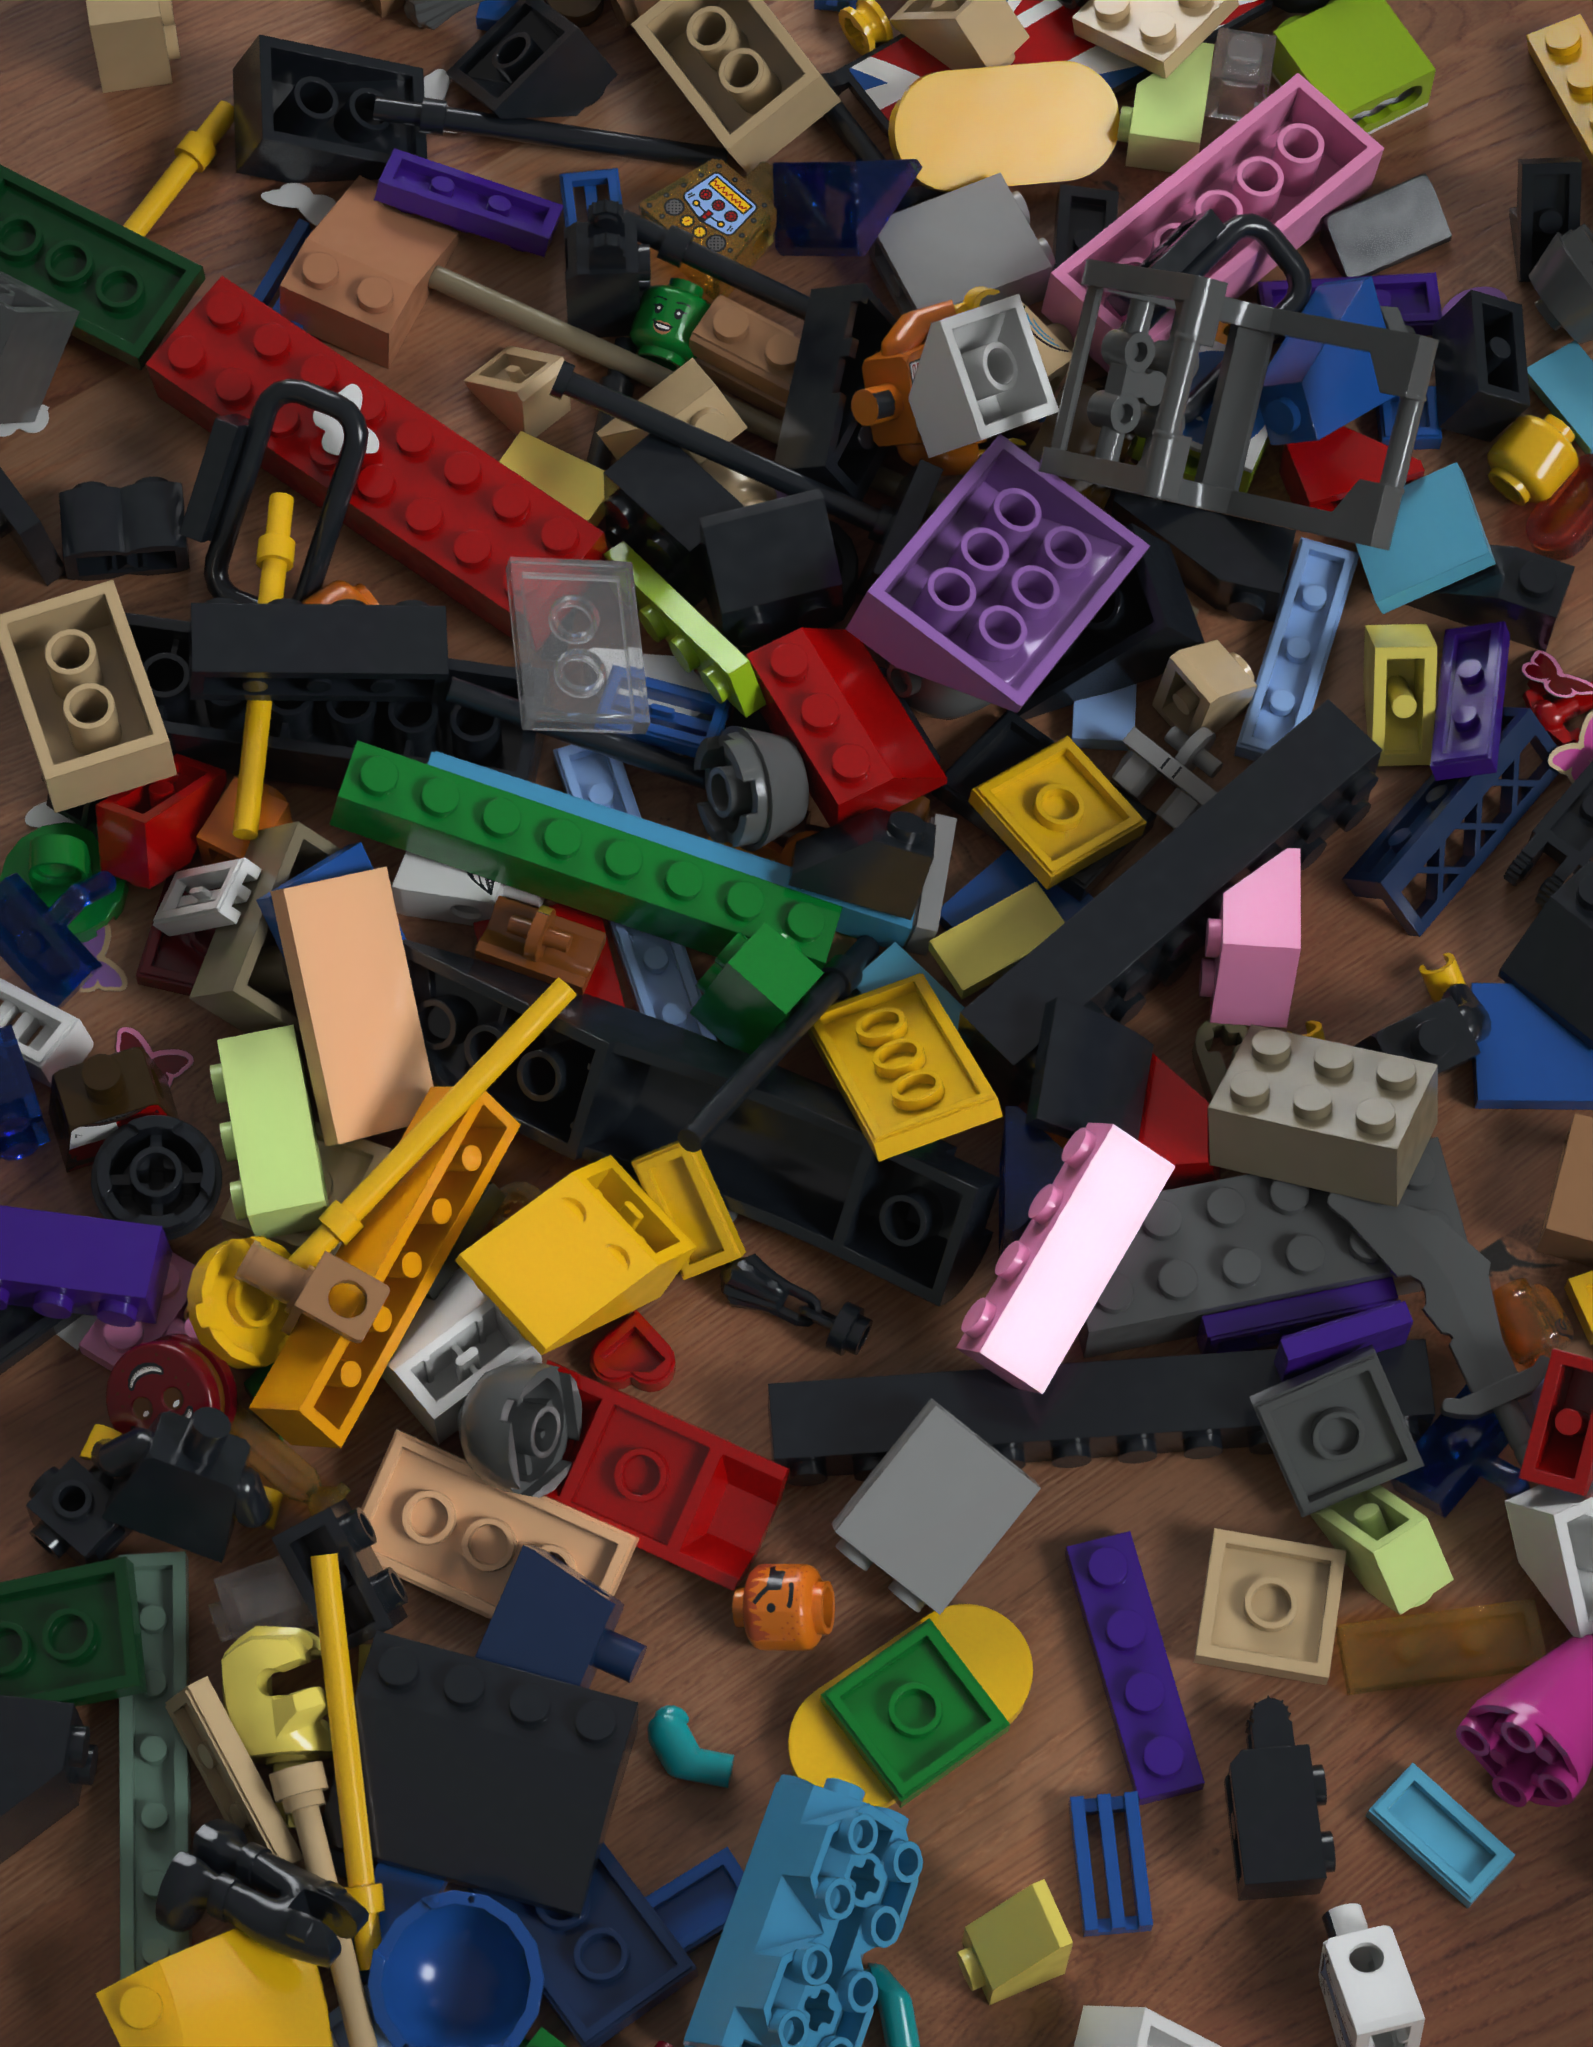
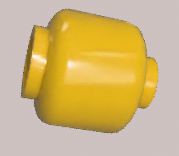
M1550 414L1544 419L1534 415L1519 416L1487 454V460L1491 468L1488 474L1490 482L1503 496L1517 505L1524 506L1527 502L1535 504L1546 503L1578 466V456L1571 444L1575 439L1573 431L1562 420Z

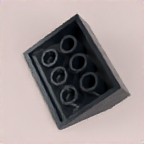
M376 1630L354 1697L373 1861L580 1918L638 1731V1702ZM334 1773L322 1820L329 1848L344 1853Z

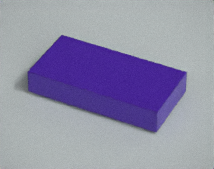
M1398 1300L1283 1336L1279 1342L1274 1359L1281 1382L1371 1344L1376 1353L1403 1345L1408 1338L1413 1319L1406 1302Z

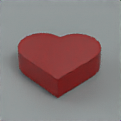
M637 1310L602 1337L592 1348L590 1354L591 1375L595 1381L617 1390L624 1389L632 1384L642 1391H660L670 1384L676 1371L675 1355L670 1345Z

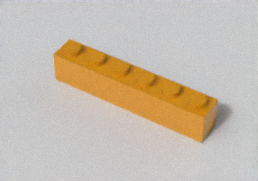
M453 1086L430 1087L401 1140ZM487 1091L469 1107L360 1221L364 1225L363 1229L347 1245L342 1243L335 1255L385 1283L390 1288V1293L364 1340L361 1343H354L302 1314L250 1404L249 1409L290 1445L342 1448L521 1126ZM340 1283L329 1292V1305L337 1315L345 1318H354L364 1311L366 1306L365 1296L355 1285Z

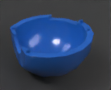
M450 1890L422 1897L420 1901L393 1921L378 1948L373 1949L367 1986L374 2019L393 2047H518L539 2015L545 1977L538 1944L516 1913L488 1895Z

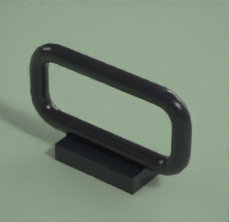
M1208 209L1182 222L1139 265V267L1204 277L1240 240L1249 237L1255 239L1265 249L1287 278V293L1274 308L1301 313L1310 299L1312 290L1310 270L1299 252L1269 219L1253 213L1235 215L1223 223L1212 209ZM1110 294L1106 298L1107 301L1121 317L1127 315L1131 299ZM1155 305L1150 329L1170 309ZM1126 320L1121 324L1119 329H1124ZM1275 335L1274 341L1279 337V335ZM1222 361L1189 393L1184 415L1185 424L1201 416L1212 405Z
M288 378L274 382L261 392L253 406L250 418L237 413L215 418L179 532L180 535L201 543L210 541L205 557L203 574L207 590L213 598H230L239 603L258 604L257 596L242 591L233 585L229 578L228 569L277 413L280 408L290 403L305 406L336 419L342 426L344 433L343 444L295 593L291 599L302 602L322 588L367 450L369 432L366 420L354 402L339 393L311 382Z

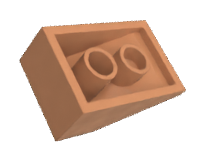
M359 175L306 238L280 284V315L289 321L303 325V330L310 335L389 369L433 290L428 286L433 270L437 265L445 268L464 232L458 231L450 225L417 214L404 213L393 206L375 201L378 183Z

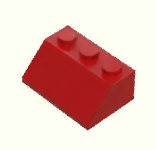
M801 627L746 654V658L750 661L766 701V705L760 708L759 711L773 734L786 736L799 750L807 772L809 793L830 827L873 808L890 812L947 784L945 773L866 646L846 629Z

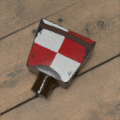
M133 1047L110 1055L97 1054L90 1057L84 1063L58 1070L52 1075L48 1113L66 1172L93 1165L95 1156L103 1142L115 1130L128 1124L133 1119L148 1115H165L179 1119L167 1078L143 1047Z

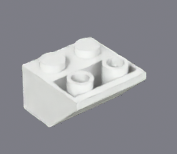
M460 1267L454 1272L436 1300L424 1298L384 1370L382 1377L439 1445L458 1431L457 1415L459 1408L469 1391L485 1372L512 1361L542 1363L541 1354L532 1344L521 1336L511 1321L486 1294L477 1288L474 1281Z

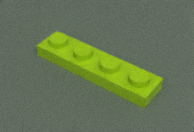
M622 541L604 553L613 576L612 579L607 581V585L618 605L627 613L634 609L638 613L642 625L653 640L660 642L665 639L669 643L674 657L685 671L690 673L696 669L700 673L707 690L717 702L723 703L728 700L746 718L766 705L750 661L627 543Z

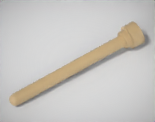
M323 1762L304 1763L271 1773L269 1779L275 1803L282 1802L285 1814H293L306 1870L325 1880L338 1883L319 1808L326 1804L323 1791L329 1789ZM338 1937L342 1947L341 1954L330 1966L349 2047H378L352 1938Z

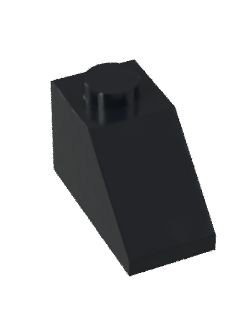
M879 808L868 810L797 841L792 852L788 885L911 920L934 859L936 825L924 822L920 817L910 812H889Z

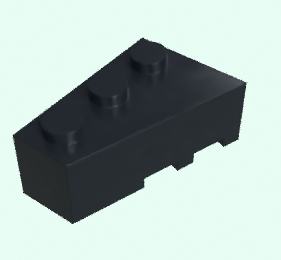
M865 283L811 289L774 462L860 501H863L890 447L877 446L873 441L871 426L861 425L853 416L851 401L853 395L858 390L865 389L862 373L864 359L881 351L883 339L897 322L895 317Z

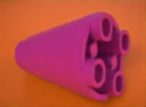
M1593 1634L1586 1635L1583 1638L1572 1636L1478 1699L1456 1729V1737L1461 1745L1473 1753L1476 1760L1494 1778L1492 1780V1787L1495 1793L1510 1805L1524 1807L1528 1801L1552 1807L1567 1805L1575 1800L1588 1779L1593 1766Z

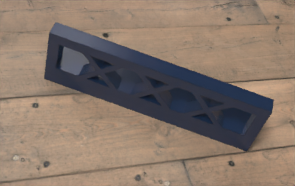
M1503 707L1497 773L1439 781L1435 780L1432 773L1342 878L1355 897L1383 900L1409 936L1420 937L1559 774L1557 770L1551 768L1548 764V756L1557 745L1531 708ZM1530 742L1543 762L1528 779H1519L1520 753ZM1492 786H1501L1500 812L1491 823L1482 822L1483 796ZM1455 829L1464 830L1462 857L1454 866H1444L1446 839ZM1417 873H1427L1425 900L1414 910L1402 894V891Z

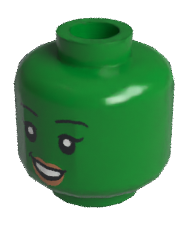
M671 278L668 285H654L644 291L639 304L640 310L636 312L630 330L631 342L639 349V356L674 372L691 358H697L689 347V339L711 306L708 301L702 298L704 293L702 287L685 279Z

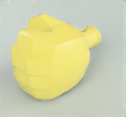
M255 1626L240 1636L224 1653L221 1660L224 1708L253 1763L266 1764L268 1767H273L274 1773L288 1767L333 1758L330 1726L326 1720L322 1719L328 1714L324 1689L322 1687H311L289 1695L272 1696V1675L274 1673L286 1672L307 1664L311 1660L322 1659L320 1638L303 1628ZM282 1802L275 1803L287 1827L296 1828L293 1814H285Z

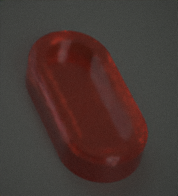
M1593 454L1578 457V466L1550 498L1539 502L1529 515L1526 522V534L1536 554L1557 561L1566 560L1583 550L1593 537Z

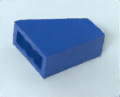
M1372 276L1325 282L1317 286L1301 312L1386 329ZM1286 337L1267 367L1259 405L1272 446L1318 441L1395 396L1380 393L1370 353Z

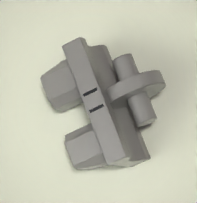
M1177 726L1172 727L1166 734L1164 741L1178 751L1175 758H1173L1136 727H1133L1122 740L1129 750L1121 759L1111 778L1138 801L1144 798L1161 776L1172 784L1176 789L1156 814L1175 830L1217 794L1214 789L1192 773L1198 767L1209 777L1213 778L1221 770L1223 763L1209 752L1216 739V734L1203 726L1189 737Z

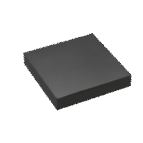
M1372 1344L1249 1396L1302 1518L1424 1466Z

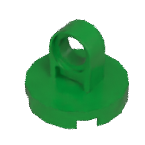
M70 822L41 826L22 837L6 856L0 876L3 902L11 919L15 920L17 925L27 930L29 937L37 942L56 946L84 943L98 936L97 930L106 926L113 916L114 920H117L121 915L129 891L127 880L101 871L99 843L94 834L82 826Z

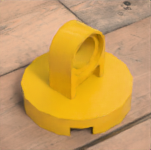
M262 1236L226 1240L207 1250L192 1271L187 1291L188 1304L184 1311L185 1320L189 1318L199 1342L204 1347L236 1369L262 1368L274 1363L290 1336L281 1331L289 1316L288 1313L284 1312L287 1305L241 1279L239 1281L234 1278L255 1240L260 1242V1245L285 1259L291 1256L282 1245Z

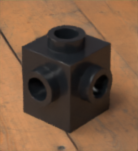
M73 1457L60 1470L54 1466L44 1472L29 1492L31 1500L26 1504V1508L35 1526L29 1533L45 1551L58 1560L66 1553L80 1566L104 1561L133 1530L102 1519L115 1479L106 1475L94 1465L87 1470Z

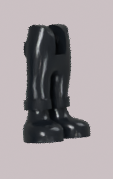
M223 1819L209 1821L200 1827L194 1836L193 1855L180 1851L171 1861L160 1885L155 1911L156 1920L161 1926L179 1933L193 1928L202 1919L207 1909V1913L211 1917L224 1923L229 1922L266 1948L287 1957L330 1968L341 1954L342 1947L338 1937L345 1939L353 1938L366 1924L369 1917L366 1908L340 1884L331 1880H325L272 1854L271 1850L255 1842L248 1843L245 1833L239 1826Z

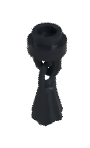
M756 1254L726 1263L720 1273L721 1291L726 1296L731 1307L770 1313L796 1326L810 1327L815 1323L830 1330L825 1348L840 1356H843L846 1351L858 1355L868 1338L873 1320L863 1316L864 1308L847 1301L837 1316L822 1310L821 1301L813 1293L777 1274ZM788 1295L808 1304L800 1305L798 1311L802 1315L783 1307Z

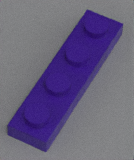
M1128 1531L1067 1546L1065 1551L1066 1561L1133 1791L1138 1792L1139 1806L1203 1790L1204 1778L1131 1532Z

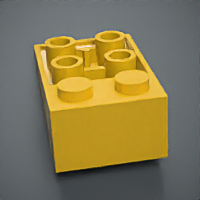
M609 1155L571 1172L461 1252L455 1261L474 1281L477 1288L486 1294L511 1321L521 1336L530 1342L541 1355H544L660 1298L697 1246L648 1196L613 1156Z

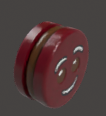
M186 1334L166 1335L128 1350L114 1365L106 1388V1405L109 1419L113 1428L122 1434L137 1427L148 1429L161 1412L171 1411L191 1419L196 1410L202 1407H212L222 1411L229 1418L232 1426L237 1411V1388L229 1365L204 1347L198 1339L189 1337Z

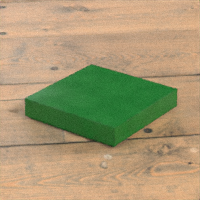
M930 1618L821 1694L820 1698L821 1703L900 1808L1004 1735L1010 1728V1723Z

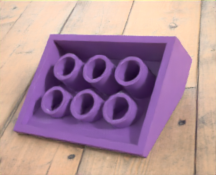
M999 434L870 587L846 630L896 668L1018 713L1146 553L1150 545L1058 476L1039 472L1040 463L1002 434Z

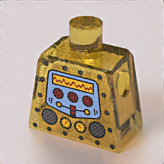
M711 159L644 199L639 204V216L667 229L671 225L677 226L695 235L694 242L752 269L776 237L777 210L771 200L785 189V184L778 171L767 162H760L742 177L722 159ZM684 263L680 268L676 267L693 283L702 287L704 292L713 300L720 294L728 298L735 289Z

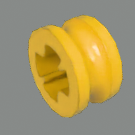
M857 0L856 9L849 6L840 10L838 15L842 31L851 46L859 54L865 55L876 49V43L882 45L893 39L890 21L875 0Z

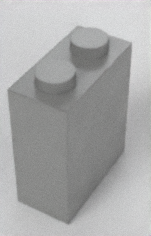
M1001 172L870 223L869 255L901 315L951 299L954 305L963 303L967 292L978 286L1000 291L998 294L984 297L979 306L1016 294L1020 295L1022 303L1029 306L1044 300L1050 273L1054 269V264H1056L1052 249L1046 239L1043 237L1037 239L1029 225L1030 214L1023 196L1019 191H1010Z
M931 1398L833 1520L832 1526L834 1531L842 1537L836 1544V1548L863 1570L867 1571L875 1563L893 1577L894 1580L890 1583L888 1589L913 1610L920 1612L924 1605L927 1604L940 1615L1041 1488L1032 1477Z

